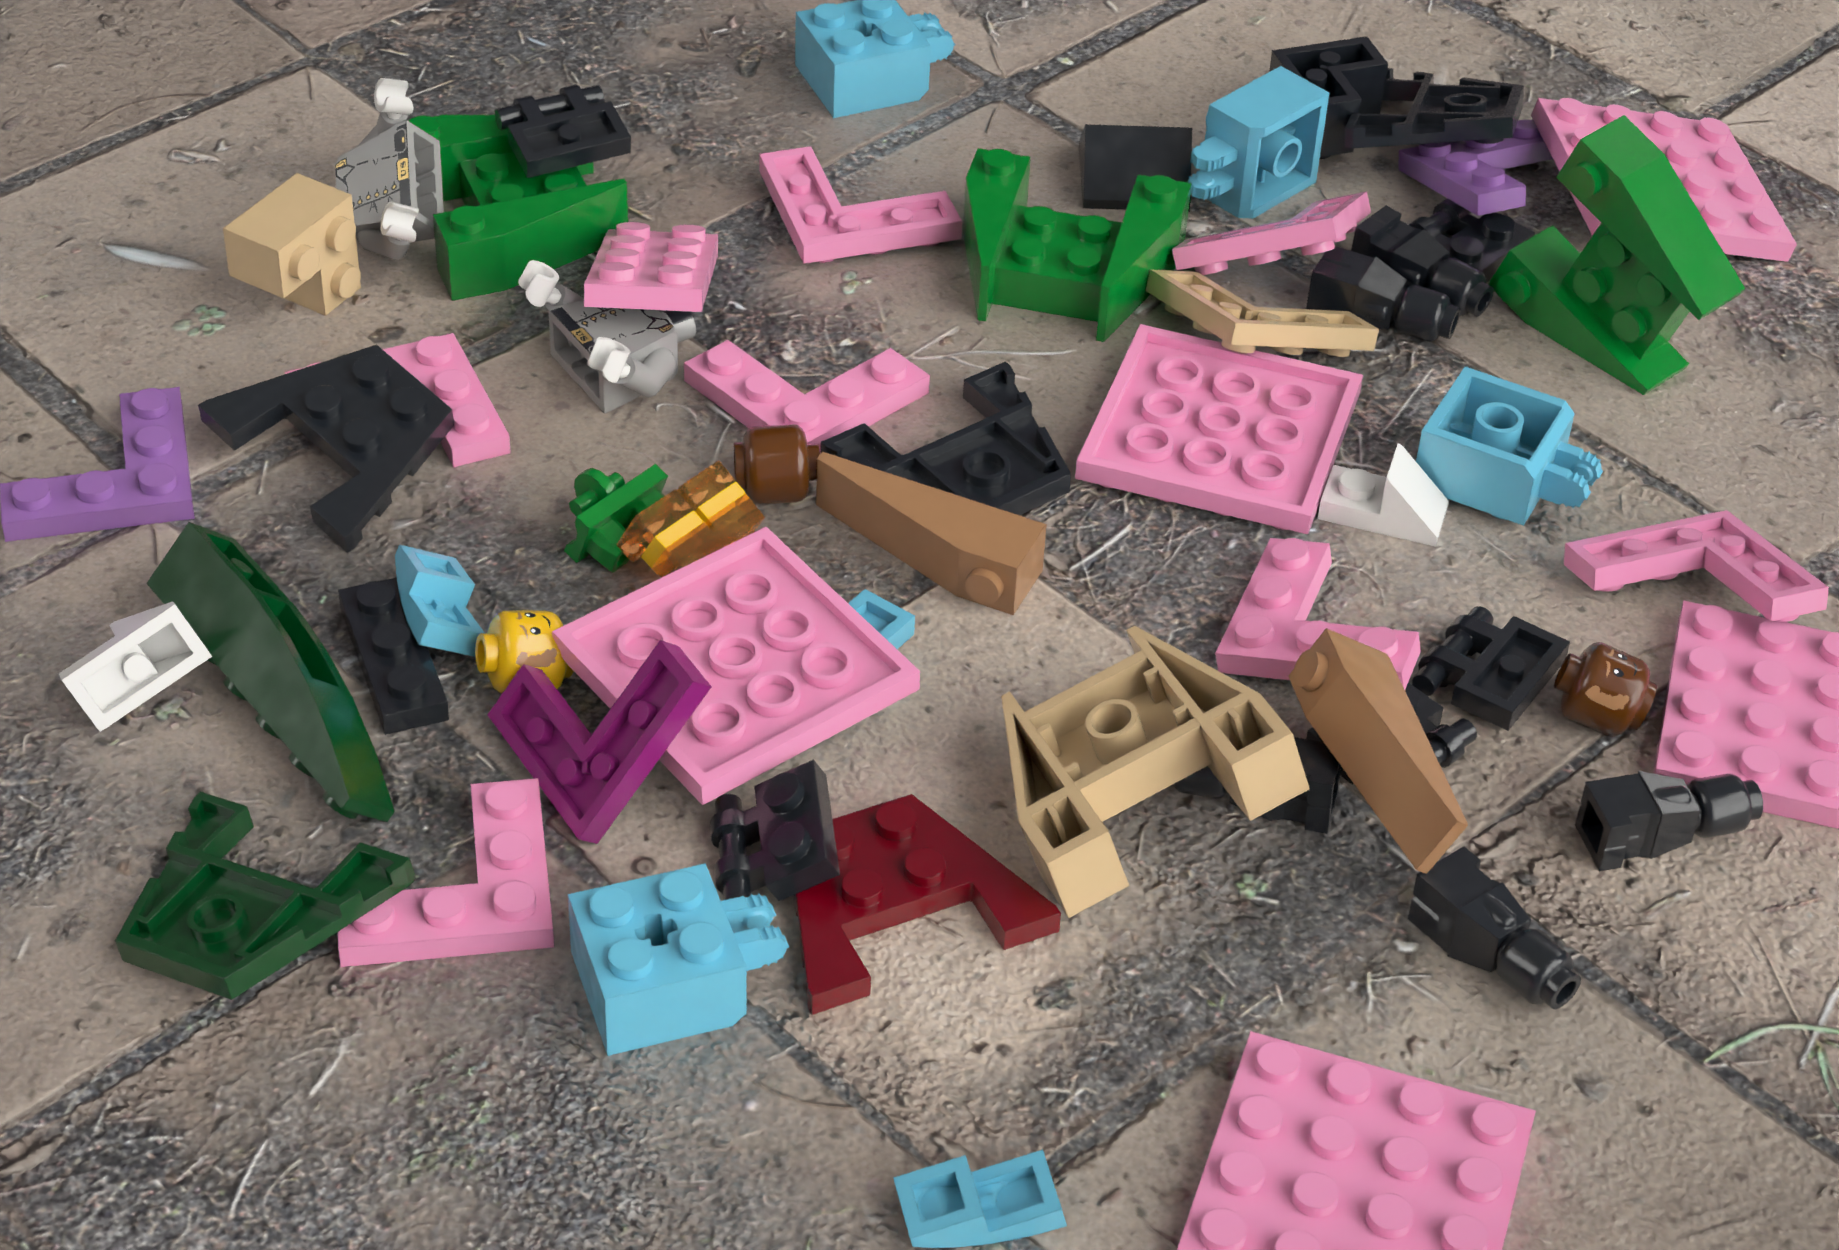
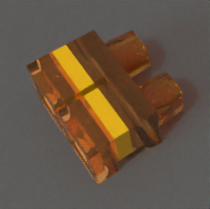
M718 460L682 484L677 490H673L637 514L620 538L617 547L632 563L642 558L662 578L756 532L755 530L765 516Z

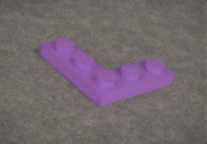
M1519 120L1513 137L1504 138L1499 143L1482 144L1472 140L1419 144L1416 147L1399 150V171L1479 216L1526 206V185L1506 175L1503 169L1552 160L1553 158L1534 121Z
M180 387L165 389L147 388L138 392L119 394L125 469L95 470L76 475L42 479L28 478L17 482L0 483L1 524L5 542L195 519Z

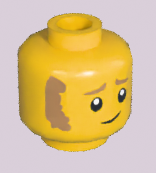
M546 610L501 611L492 619L487 633H480L477 637L475 658L478 671L480 673H488L493 688L501 694L523 664L542 669L556 689H558L563 679L571 677L574 672L563 660L560 649L552 635V631L563 626L560 618L555 613Z

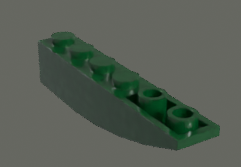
M188 522L146 584L164 604L172 601L175 603L212 657L207 661L217 665L226 675L223 681L224 685L233 694L253 706L259 713L255 718L259 726L285 743L291 750L289 755L290 762L301 772L317 780L325 790L322 795L323 800L333 810L350 819H356L360 814L388 822L395 810L376 751L354 699L327 649L298 608L234 538Z

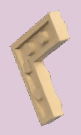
M1150 270L1146 291L1164 302V309L1166 311L1188 317L1193 321L1192 327L1194 329L1218 336L1222 339L1221 345L1226 349L1240 353H1254L1256 346H1268L1280 353L1301 355L1304 348H1316L1322 353L1337 357H1348L1351 350L1374 351L1379 329L1349 311L1254 307L1198 272Z

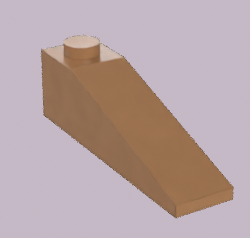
M822 452L817 458L816 505L955 596L1014 615L1042 573L1047 524L832 454Z
M1326 628L1311 648L1300 655L1294 669L1288 675L1307 720L1414 868L1427 874L1466 829L1468 823L1388 654Z

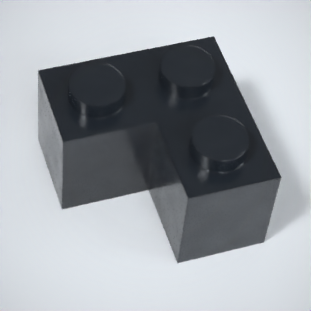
M1367 36L1272 50L1269 72L1282 66L1329 92L1320 159H1326L1333 155L1352 153L1354 149L1345 148V126L1352 113L1380 114L1388 62Z

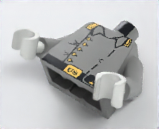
M380 78L374 92L375 107L379 111L377 125L357 147L339 156L335 163L336 189L352 195L356 240L359 241L361 247L369 252L393 260H399L406 255L411 242L435 239L433 214L444 212L440 141L407 121L408 115L413 112L414 108L412 100L405 97L409 87L408 81Z
M536 260L528 262L518 283L522 289L526 290V297L532 305L537 307L545 305L549 311L551 356L604 414L641 395L653 397L666 382L674 379L678 372V343L693 338L696 334L695 322L691 312L584 307V296L577 294L562 284L556 285L559 275L553 268Z

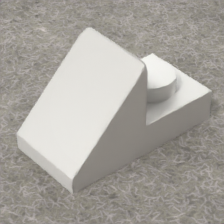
M1398 443L1387 477L1372 474L1362 469H1350L1333 465L1320 501L1318 519L1436 547L1449 500L1407 450Z
M172 601L114 621L109 626L115 636L60 672L59 676L101 732L212 656Z

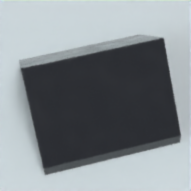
M1085 124L1079 139L1083 208L1126 210L1137 175H1162L1170 177L1175 181L1188 183L1189 176L1191 177L1192 162H1190L1192 128ZM1190 194V201H1189V210H1188V212H1190L1191 194Z

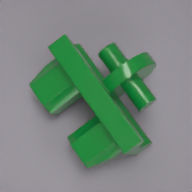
M654 464L626 484L623 477L617 472L606 476L600 470L590 468L580 473L574 481L577 497L569 503L571 512L577 516L574 522L577 536L566 544L564 552L576 564L588 555H591L611 573L628 563L635 555L637 549L631 550L623 547L626 542L633 538L626 529L635 525L642 532L656 524V535L677 522V520L666 517L676 509L662 493L668 475L657 464Z

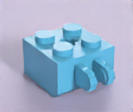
M855 0L840 4L825 3L818 5L814 9L796 12L795 66L833 118L919 101L929 90L930 63H934L938 59L940 61L944 58L947 59V56L951 55L956 45L952 40L951 34L941 27L939 19L935 14L924 13L923 15L907 16L896 0Z
M1280 66L1209 104V110L1206 115L1205 141L1201 142L1200 146L1196 145L1195 148H1192L1190 162L1193 163L1195 169H1200L1196 174H1192L1191 177L1189 176L1188 183H1192L1190 192L1192 197L1203 200L1207 199L1237 218L1253 219L1316 183L1329 92Z
M1468 367L1463 368L1422 429L1416 458L1417 464L1448 500L1523 526L1540 498L1558 505L1564 504L1565 507H1580L1582 502L1587 500L1591 493L1589 485L1592 486L1603 473L1600 463L1601 459H1598L1596 454L1593 455L1590 451L1584 452L1582 448L1568 444L1575 413L1566 400Z
M706 863L568 894L571 953L607 1056L733 1026L747 1013V971L761 968L765 964L770 966L771 963H777L779 959L784 958L783 955L786 953L787 948H789L786 937L782 935L780 928H775L773 925L770 926L776 913L766 895L760 896V893H758V895L751 894L749 897L741 896L720 901Z

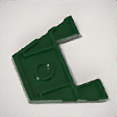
M200 791L188 807L191 820L184 832L175 831L166 847L169 860L160 877L149 878L115 942L122 961L233 1000L410 886L416 880L410 858L361 842L316 888H310L222 859L254 825L247 806Z

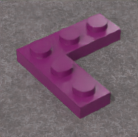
M660 640L592 735L543 670L525 664L518 670L487 715L534 779L538 778L540 788L578 840L598 844L712 686L678 645Z

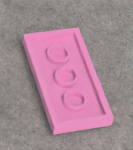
M625 222L617 224L616 230L608 229L584 283V307L702 312L718 257V234H705L706 229L698 225H677L672 227V232L650 231V226L645 223Z

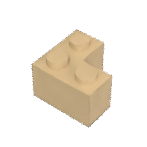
M296 173L223 228L228 271L231 277L325 316L361 288L356 225L354 223L352 195Z

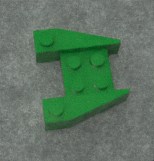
M495 115L416 116L409 120L410 123L440 141L443 202L462 198L465 206L458 207L453 211L433 214L437 270L452 301L506 291L518 286V280L531 260L540 261L553 269H557L600 249L608 229L616 230L617 224L628 222L627 182L625 178L586 185L582 175L594 173L593 162L527 178L508 143V129L500 130L498 128Z
M1623 115L1580 139L1556 177L1601 222L1582 252L1580 253L1552 225L1509 250L1488 285L1494 288V292L1524 323L1640 394L1645 395L1686 369L1689 365L1686 359L1668 342L1689 312L1700 320L1742 294L1746 288L1665 154Z
M977 148L965 182L963 237L977 319L979 321L986 322L992 304L1098 322L1096 341L1105 342L1149 297L1150 293L1146 291L1150 270L1174 271L1176 269L1172 249L1185 240L1192 183L1175 181L1170 177L1162 175H1137L1123 221L1117 222L1097 215L1081 216L1053 211L1043 206L1027 207L1031 157L1013 154L1004 149L987 150Z

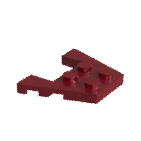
M913 794L832 819L840 875L794 895L800 931L801 958L806 979L807 1006L812 1015L870 996L871 975L850 940L968 901L973 902L1003 950L1057 933L1060 930L1061 912L1055 904Z

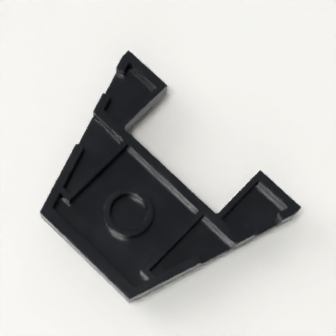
M1388 68L1382 101H1414L1407 115L1352 113L1345 126V148L1354 149L1472 140L1482 144L1502 142L1504 138H1512L1523 108L1524 85L1464 77L1459 79V85L1434 84L1433 73L1416 71L1413 73V80H1402L1393 78V68Z
M377 344L205 400L198 405L201 421L234 451L281 420L287 419L347 472L352 479L310 506L313 522L347 553L353 550L363 539L362 529L374 515L380 517L392 503L391 493L406 475L414 476L454 426L452 408Z
M1007 362L1000 363L964 379L963 399L985 416V419L905 455H900L865 423L821 442V453L832 454L1019 516L1070 492L1071 472L1046 428L1039 427L1032 415V403L1026 392H1019L1017 389L1015 373Z

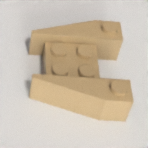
M1137 626L1126 630L1134 651L1133 655L1024 712L1010 691L1001 696L1018 821L1041 878L1068 918L1129 886L1110 833L1103 824V821L1208 766L1249 821L1310 789L1293 733L1260 693Z

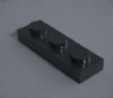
M397 577L339 589L340 609L385 735L448 721L447 698L427 646L418 644L406 620L399 595Z

